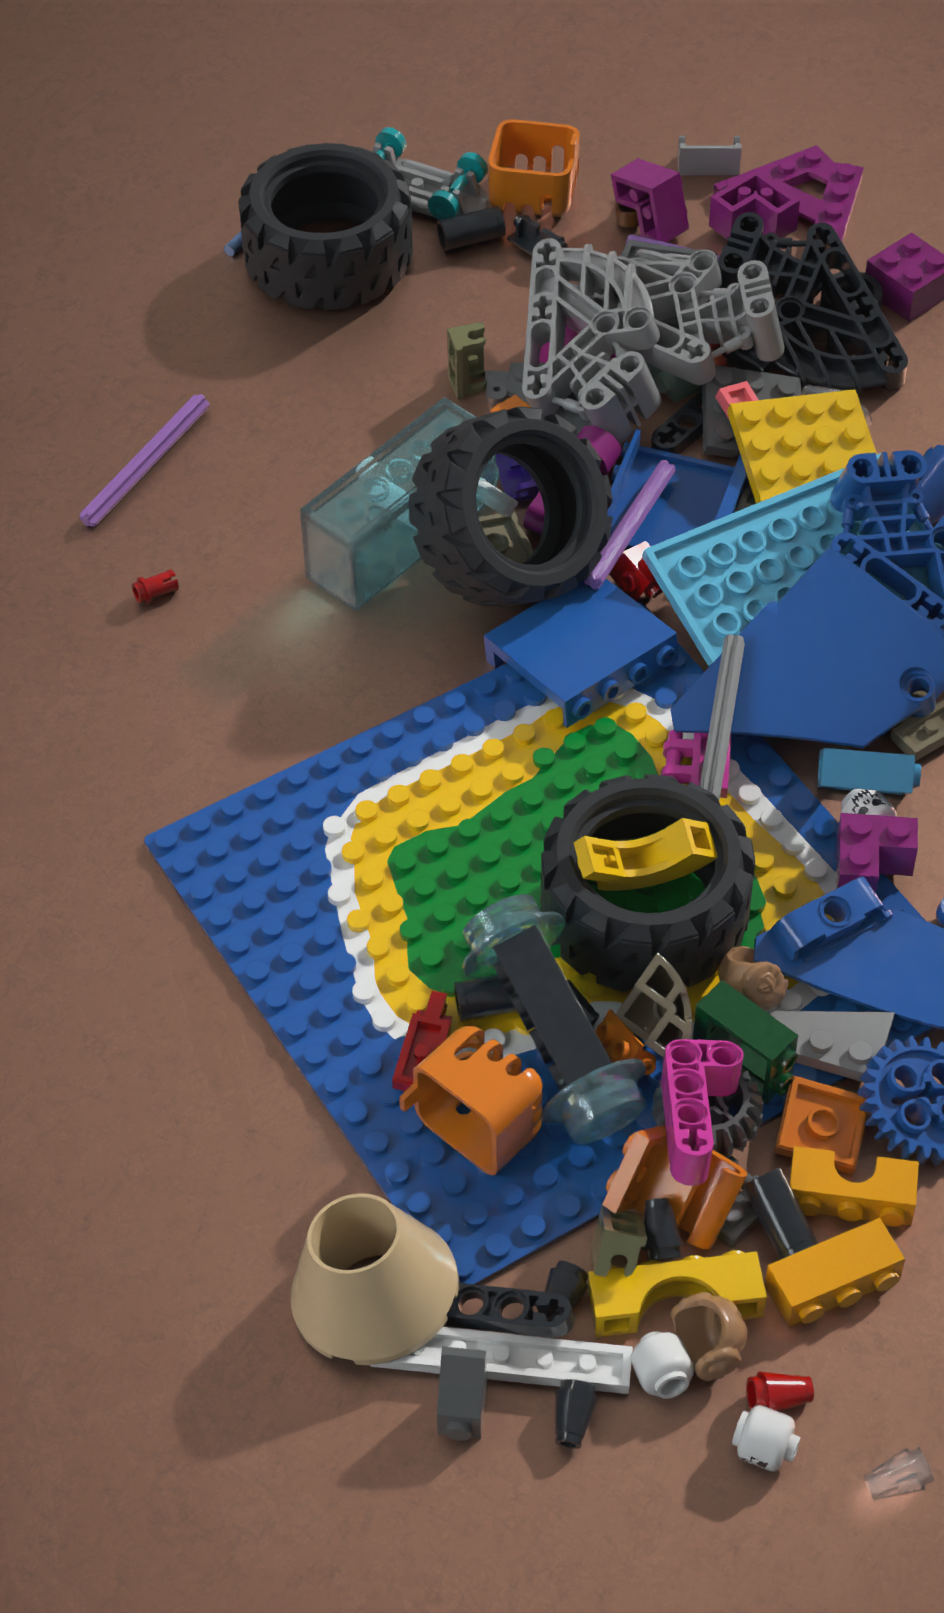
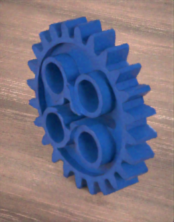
M909 1036L903 1044L898 1039H895L889 1047L884 1045L876 1053V1056H873L866 1064L868 1069L860 1076V1080L865 1084L858 1090V1095L867 1099L859 1109L864 1112H871L872 1116L865 1124L866 1126L877 1125L880 1130L877 1132L875 1139L880 1140L887 1137L890 1140L887 1148L889 1152L899 1146L902 1148L903 1160H906L912 1153H915L919 1165H922L930 1156L934 1166H938L944 1160V1042L941 1041L934 1049L931 1048L929 1037H925L919 1045H917L913 1036ZM933 1076L936 1077L941 1082V1084L937 1083L934 1080ZM896 1079L900 1080L905 1087L900 1086ZM905 1116L910 1118L914 1122L915 1126L910 1124L906 1120Z

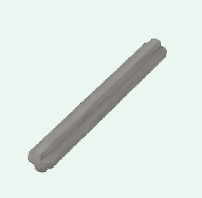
M731 634L727 635L723 642L700 787L715 794L718 800H720L745 646L742 636Z

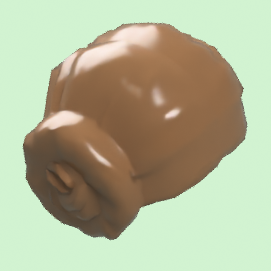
M747 946L731 948L720 962L719 980L729 984L765 1011L779 1005L785 997L788 980L784 978L780 967L766 961L753 962V948Z
M702 1292L682 1299L674 1306L670 1313L674 1323V1334L678 1335L683 1341L698 1377L710 1381L712 1379L724 1378L725 1375L734 1371L741 1362L739 1353L746 1345L748 1331L736 1305L729 1299Z

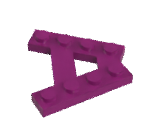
M816 145L714 184L713 194H716L757 170L800 200L798 216L814 224L827 223L831 225L843 243L863 178L864 167L833 162ZM813 179L827 184L822 200L794 187Z

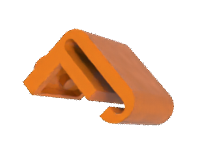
M657 1126L633 1133L623 1147L622 1153L625 1156L619 1169L612 1173L606 1183L605 1189L608 1193L602 1205L615 1214L633 1208L644 1214V1201L670 1198V1205L672 1206L677 1225L690 1233L687 1242L702 1249L713 1248L746 1179L747 1172L736 1163L712 1150L706 1181L695 1186L683 1185L677 1182L670 1172L666 1126Z

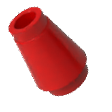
M759 1371L756 1376L749 1377L746 1382L748 1406L752 1410L755 1406L762 1405L779 1412L803 1405L804 1403H811L814 1399L812 1379L809 1376Z

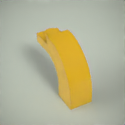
M681 818L667 828L640 839L610 841L583 836L573 843L578 858V867L581 870L583 879L595 880L598 889L606 891L632 890L662 884L688 875L717 858L716 848L708 823Z

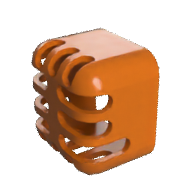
M517 119L501 122L496 129L488 159L489 200L491 205L498 206L501 212H505L507 202L514 204L516 214H523L525 204L533 207L534 216H541L544 204L552 201V217H562L570 209L579 173L580 133L577 128L565 124ZM554 146H561L564 149V169L561 173H551ZM523 154L527 157V170L515 169L517 155ZM536 156H542L545 159V172L533 171L534 158Z
M463 1026L457 1029L413 1070L414 1083L399 1097L400 1109L403 1112H406L415 1104L417 1115L432 1132L483 1172L492 1176L496 1175L537 1135L541 1128L543 1085L540 1076L533 1068H528L522 1072L521 1059L515 1054L511 1053L503 1058V1046L493 1039L485 1043L484 1031L475 1026ZM470 1047L475 1048L477 1050L476 1052H462L455 1056V1054H457L463 1048ZM463 1103L472 1111L463 1115L458 1113L456 1108Z

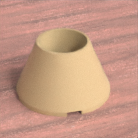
M351 1194L340 1197L322 1208L310 1224L291 1288V1309L294 1320L308 1344L330 1359L336 1356L354 1360L355 1365H375L397 1360L409 1355L429 1342L448 1320L446 1314L452 1305L454 1297L457 1298L459 1290L456 1262L446 1242L435 1231L383 1198L371 1194ZM373 1256H382L371 1265L360 1269L347 1270L360 1260Z

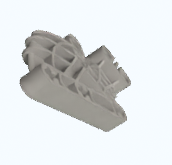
M553 238L541 240L535 245L532 252L522 382L523 394L532 408L543 410L544 416L556 413L561 405L565 410L578 413L582 420H589L592 426L606 430L621 444L634 432L629 421L637 427L641 425L636 413L647 420L659 408L662 401L643 356L638 352H633L653 347L660 338V332L654 320L650 296L643 282L636 274L635 264L629 263L626 266L618 260L615 251H610L607 255L594 251L592 244H585L584 249L562 248L560 243ZM569 281L580 282V291L570 284ZM595 286L604 289L603 308L594 302ZM567 320L581 332L564 347ZM550 342L548 361L539 367L540 350L544 344ZM615 354L617 358L611 360L610 356ZM573 392L578 401L567 397Z
M640 249L636 252V257L634 258L617 256L618 260L626 266L629 263L635 264L636 274L643 282L652 302L654 320L660 332V338L657 343L660 345L656 344L646 350L633 351L640 353L646 363L692 384L703 385L714 379L716 375L714 358L725 352L729 354L738 348L747 350L754 347L757 358L765 362L774 361L782 356L784 342L768 270L763 262L753 260L744 263L738 270L739 283H732L728 288H720L722 276L717 257L711 250H699L689 256L661 254L651 250ZM580 282L578 284L570 283L580 291ZM595 286L594 302L602 308L604 305V289ZM677 317L679 330L659 320ZM566 320L567 327L578 332H581L578 328H576L574 325H572L569 321ZM720 343V348L711 352L709 344Z

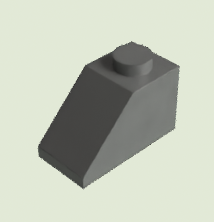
M442 1346L437 1403V1432L458 1441L468 1440L471 1437L481 1438L487 1394L486 1351Z

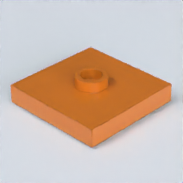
M795 1076L786 1093L773 1153L792 1158L794 1146L835 1151V1169L853 1175L857 1166L867 1112L861 1111L859 1107L867 1098L857 1093Z

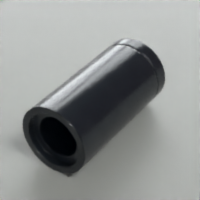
M498 206L438 220L436 223L439 243L444 251L501 238L506 234L504 217Z
M498 975L454 982V995L460 1022L517 1012Z
M781 1168L770 1171L743 1186L779 1260L819 1244Z

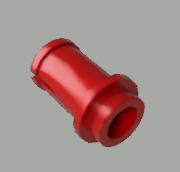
M169 569L166 572L146 579L143 577L137 578L136 582L132 583V592L136 601L149 604L152 598L172 591H178V580L171 581L172 577L176 576L174 571Z

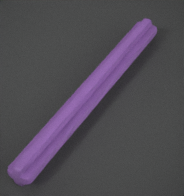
M193 395L84 508L79 518L86 527H96L208 410L209 402L205 399L204 395Z
M667 460L659 462L609 538L607 545L601 550V560L591 574L584 579L585 585H590L592 589H599L607 578L618 558L675 473V466L669 464Z

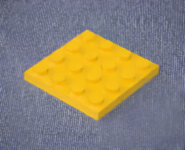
M856 390L730 403L727 409L756 504L846 467L848 461L854 455L863 453H876L877 455Z

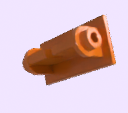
M609 1009L604 1020L597 1026L595 1033L608 1054L616 1073L624 1081L627 1080L631 1072L640 1075L652 1074L656 1068L655 1056L651 1052L643 1050L644 1045L616 1013Z

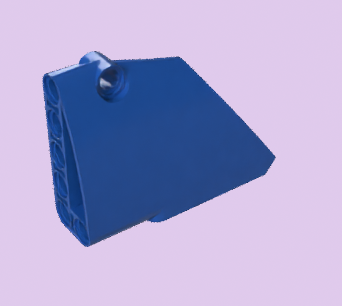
M827 548L778 602H769L739 634L743 637L745 646L730 734L809 740L865 748L909 716L924 717L934 711L937 698L944 691V637L906 603L860 567L834 549ZM721 654L670 709L675 733H709ZM924 691L927 693V695L921 698H914L911 696L914 692Z

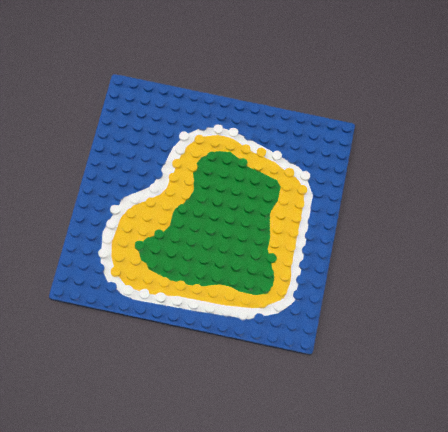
M638 602L641 606H643L651 613V611L642 602ZM679 643L678 660L568 728L563 723L562 708L511 666L504 664L169 824L144 838L146 849L389 1203L431 1228L446 1242L456 1262L459 1283L481 1285L597 1220L601 1205L608 1193L605 1189L606 1183L612 1173L619 1169L625 1155L622 1153L627 1139L637 1131L656 1127V1121L652 1117L653 1094L656 1088H659L664 1057L645 1045V1040L633 1033L644 1045L643 1050L651 1052L656 1058V1068L652 1074L640 1075L631 1072L626 1081L622 1080L617 1074L621 1085L577 1107L572 1096L564 1100L548 1069V1066L553 1064V1062L545 1065L519 1014L513 1012L460 1022L454 995V982L497 975L492 963L498 961L493 947L536 924L566 980H571L595 1011L600 1014L599 1019L593 1026L594 1031L604 1020L608 1010L611 1009L616 1013L633 990L631 988L627 992H620L597 984L595 975L590 972L585 975L579 974L560 957V944L552 946L542 923V909L540 905L541 854L544 852V837L555 816L563 818L564 805L583 790L596 791L599 789V784L602 781L625 775L630 776L632 779L644 778L645 774L661 775L662 768L666 766V758L663 756L664 743L668 740L669 731L674 730L670 709L704 673ZM683 733V739L694 740V733ZM731 734L727 798H720L719 803L721 806H730L743 822L747 837L752 840L755 855L753 888L748 929L744 933L741 946L754 949L756 936L770 930L778 920L788 913L836 889V840L839 823L762 736ZM684 757L681 760V765L692 766V758ZM693 872L662 884L621 891L599 890L595 880H588L590 886L606 901L620 908L640 913H661L678 909L695 900L705 890L704 885ZM879 874L876 895L884 905V911L898 909L925 920L887 876ZM825 914L830 921L835 922L830 915ZM719 967L710 978L689 988L685 985L692 1014L690 1039H693L696 1004L720 982L718 976ZM785 975L783 976L788 980V986L784 999L779 1005L766 1010L767 1013L768 1011L880 1012L826 993ZM432 991L447 993L446 1003L448 1008L446 1016L452 1017L451 1034L463 1026H475L482 1029L485 1034V1043L493 1039L503 1046V1058L511 1053L515 1054L521 1059L522 1072L528 1068H533L541 1078L543 1085L541 1128L537 1135L496 1175L492 1176L483 1172L432 1132L417 1115L415 1104L406 1112H403L400 1109L399 1097L405 1091L392 1088V1078L412 1013H416L417 1010L426 1011ZM894 1016L885 1046L889 1047L895 1039H898L903 1044L909 1036H913L915 1040H918L937 1028ZM470 1047L463 1048L457 1054H455V1056L462 1052H476L477 1050L475 1048ZM795 1063L793 1068L794 1076L832 1087L848 1079L844 1076ZM786 1093L782 1096L777 1094L767 1105L763 1103V1111L761 1112L763 1118L760 1128L782 1115ZM463 1103L456 1108V1111L463 1115L472 1111ZM735 1104L729 1107V1114L734 1118L739 1112Z

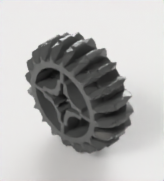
M748 1071L740 1073L738 1089L735 1093L729 1096H708L714 1141L713 1150L722 1153L728 1159L733 1154V1148L743 1152L747 1146V1141H754L757 1129L762 1125V1096L759 1095L757 1083L750 1082L751 1078ZM660 1080L659 1088H656L653 1094L652 1117L656 1121V1127L665 1125ZM733 1104L739 1110L734 1118L729 1114V1107Z

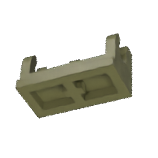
M483 322L447 329L448 378L457 399H462L465 395L479 393L486 389L485 381L476 384L469 382L473 379L477 380L485 377L484 345L486 344V338L484 337L485 327Z
M601 1205L591 1247L595 1275L606 1277L611 1268L612 1257L620 1254L627 1258V1264L624 1266L625 1276L629 1277L634 1272L640 1247H645L647 1241L642 1214L630 1211L615 1214Z

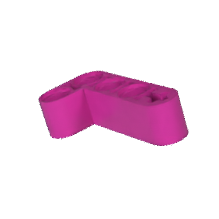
M679 1039L670 1042L666 1046L661 1076V1089L669 1164L672 1177L683 1185H700L708 1178L714 1143L708 1096H729L738 1089L744 1054L738 1045L729 1041Z

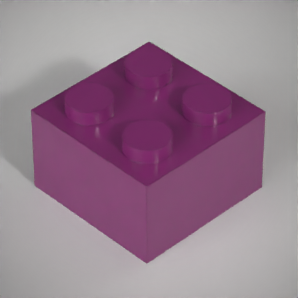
M912 232L867 260L865 273L874 277L881 285L883 292L882 303L908 322L944 300V254Z

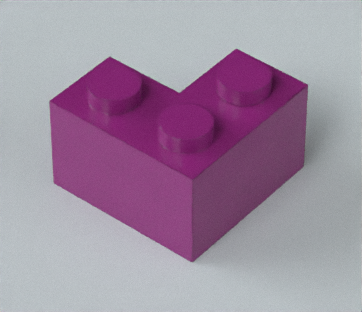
M637 158L610 174L616 203L636 209L642 237L667 243L689 229L688 211L685 205L680 172Z
M755 170L711 196L709 227L728 239L737 217L746 212H753L760 215L763 219V236L771 232L776 234L777 238H784L797 230L800 200Z
M841 813L836 840V889L864 876L876 893L879 874L913 876L918 851V818Z

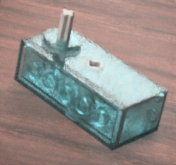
M443 397L300 509L306 578L357 611L417 563L421 556L413 536L418 535V530L409 521V494L417 492V487L412 481L413 474L421 456L432 451L430 444L448 428L460 425L461 422L476 418V416ZM496 454L486 464L478 482L476 494L477 513L484 507L489 506L501 515L510 517L518 502L496 488L499 479Z

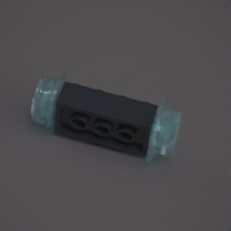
M514 895L483 909L466 924L463 929V937L471 951L464 959L462 969L467 977L473 979H483L498 975L525 1028L529 1031L545 1065L553 1062V1064L548 1066V1069L560 1092L542 1110L541 1117L544 1123L548 1125L564 1124L575 1144L592 1143L624 1128L645 1110L647 1102L637 1083L644 1076L646 1066L639 1059L611 1062L549 949V946L557 940L564 930L565 921L562 915L557 912H541L531 895Z

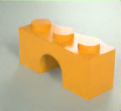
M794 1146L789 1186L804 1215L814 1216L823 1214L838 1216L846 1221H857L860 1219L873 1221L880 1218L883 1224L887 1226L912 1225L916 1208L919 1162L877 1156L873 1176L867 1181L854 1183L843 1179L837 1173L834 1165L835 1151Z

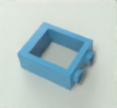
M823 748L820 751L817 788L849 791L864 789L876 790L886 794L908 795L912 794L913 788L920 786L921 764H915V755Z

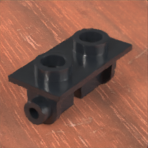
M519 214L515 217L513 224L516 226V231L507 237L508 241L532 255L535 245L547 238H553L560 243L562 248H568L564 237L556 235L547 228L540 230V224L532 220L527 214Z

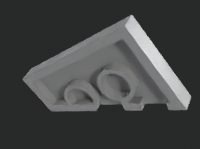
M768 1011L771 1016L798 1034L796 1048L798 1058L795 1063L861 1081L860 1076L868 1069L866 1064L870 1059L876 1056V1053L886 1045L895 1012Z

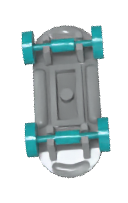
M383 128L376 136V144L372 152L378 153L383 160L392 162L403 174L404 180L409 185L412 211L442 220L489 208L487 193L477 184L488 173L487 163L480 155L473 152L464 153L457 162L456 170L454 173L409 159L398 158L405 151L407 143L405 137L394 128Z

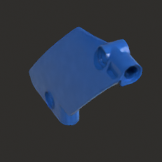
M864 876L788 913L778 920L770 930L755 938L753 962L755 963L762 961L770 962L780 967L783 975L826 993L880 1012H895V1017L944 1030V928L898 909L884 911V905ZM825 914L830 915L835 922L830 921Z

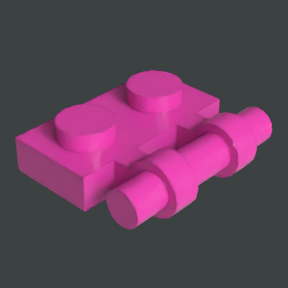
M674 730L669 731L668 740L665 741L663 747L666 766L662 768L661 775L674 777L680 784H689L691 782L700 786L708 733H694V740L683 739V733H675ZM731 734L720 798H727ZM684 757L692 758V766L681 765V760Z

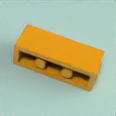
M878 1218L767 1266L765 1287L788 1327L800 1322L808 1324L819 1319L827 1310L839 1305L842 1308L849 1307L859 1301L862 1295L876 1289L879 1292L886 1291L895 1286L901 1279L905 1257L882 1220Z

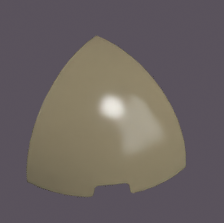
M657 953L616 1012V1015L633 1033L645 1040V1045L664 1057L666 1046L670 1042L679 1039H690L692 1014L688 993L683 981L671 964Z

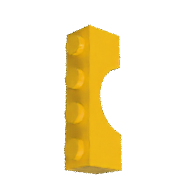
M734 1250L722 1256L706 1258L692 1255L680 1261L664 1263L656 1260L645 1261L636 1266L634 1272L629 1277L625 1276L624 1267L619 1268L611 1265L606 1277L595 1275L594 1271H588L587 1292L595 1337L638 1332L643 1315L655 1303L670 1297H690L702 1292L729 1299L736 1305L743 1320L764 1317L767 1296L757 1251L744 1253L743 1251Z

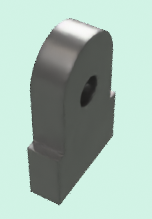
M486 370V400L488 403L497 405L507 400L506 386L509 371Z

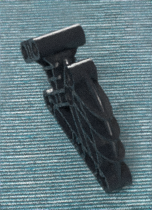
M753 212L739 215L731 229L730 237L727 239V246L724 245L719 257V268L722 276L720 288H728L732 283H739L738 270L744 263L757 260L766 265L774 299L777 298L778 294H785L783 298L775 300L784 342V352L781 357L771 362L792 376L801 378V387L807 386V382L820 385L826 393L833 392V388L856 390L857 395L862 393V388L880 386L890 391L901 388L906 380L908 357L835 229L827 223H816L809 228L807 241L777 238V235L771 232L763 236L764 222L760 215ZM792 247H805L800 260L792 256ZM837 269L841 271L854 293L844 292L830 270ZM820 282L836 311L811 304ZM813 343L826 346L830 354L816 350Z

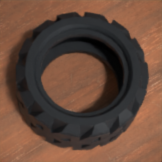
M337 143L311 144L291 148L261 163L257 168V173L250 174L241 188V197L238 200L245 267L250 278L253 281H258L259 288L276 300L281 298L287 301L290 306L310 310L311 308L337 310L346 309L357 304L362 305L382 296L385 289H392L403 278L406 268L411 263L413 240L409 185L404 180L403 174L393 163L383 160L378 153L362 147ZM324 219L347 220L361 224L347 230L332 233H310L292 229L307 222Z
M515 407L463 421L460 425L448 428L430 444L432 451L421 456L413 474L412 481L417 487V492L409 494V521L418 530V535L413 536V540L421 559L425 564L436 569L432 575L448 591L463 595V600L484 607H508L559 597L575 589L578 582L586 579L601 560L602 555L599 551L607 545L613 516H607V510L611 506L613 499L608 475H602L599 470L601 458L587 438L578 439L576 437L577 428L557 414L544 416L543 410L540 408ZM495 454L507 456L522 465L534 479L543 501L544 527L542 536L535 551L522 564L505 557L491 544L481 527L477 513L476 494L478 482L486 464Z
M645 774L644 778L632 779L630 776L625 775L602 781L599 784V789L590 792L585 789L564 805L563 818L555 816L544 837V852L541 854L540 905L542 909V923L552 946L560 944V957L581 975L589 972L596 976V983L620 992H627L634 988L636 982L658 953L676 970L687 988L692 987L713 976L725 954L731 948L739 947L742 944L744 933L748 929L755 870L752 840L747 837L743 822L730 806H721L715 794L691 782L687 786L680 784L677 779L671 776ZM681 818L706 822L709 825L717 858L708 865L693 872L700 879L705 890L695 900L678 909L661 913H640L615 906L596 893L588 883V879H583L581 870L578 867V858L573 843L583 836L610 841L635 840L655 834Z

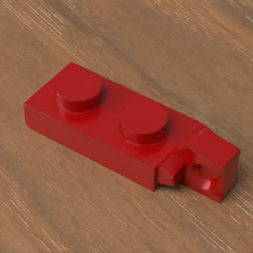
M432 991L426 1011L417 1010L416 1013H412L392 1078L393 1089L406 1091L414 1083V1068L450 1036L452 1017L446 1016L448 1008L446 1003L447 993Z

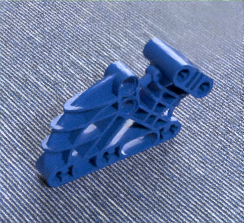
M912 450L893 451L889 459L887 452H882L878 460L876 453L854 455L848 461L830 494L832 506L843 513L841 524L843 533L834 537L829 548L834 549L840 554H845L844 557L854 564H860L859 567L863 571L873 574L905 598L902 601L944 637V551L938 549L934 544L938 543L944 547V515L933 528L929 521L930 516L922 503L923 493L916 489L927 470V462L920 453ZM915 517L919 523H923L926 529L925 531L907 532L914 523ZM854 521L862 522L857 530L860 536L850 533V529L854 527ZM926 567L930 590L901 568Z

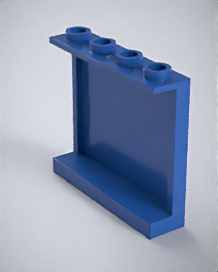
M635 430L631 442H625L621 455L622 464H616L612 474L611 483L613 485L611 493L613 501L607 510V516H613L609 538L660 461L667 460L669 464L674 465L675 473L624 551L644 541L650 546L656 545L735 513L743 491L749 487L750 483L741 455H739L736 466L732 467L640 446L641 430Z
M605 579L599 589H592L590 585H585L584 580L578 582L575 589L559 597L538 602L484 635L486 661L494 668L506 662L562 708L563 723L566 728L579 720L585 719L595 710L608 702L614 701L624 692L641 684L653 674L678 660L677 632L608 579Z

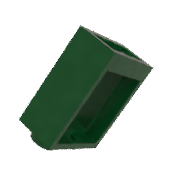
M723 980L696 1004L692 1040H721L738 1045L744 1054L741 1072L748 1071L751 1078L750 1082L757 1083L759 1095L762 1096L763 1103L766 1105L777 1094L782 1096L788 1091L789 1085L795 1079L793 1068L798 1058L796 1053L798 1034Z

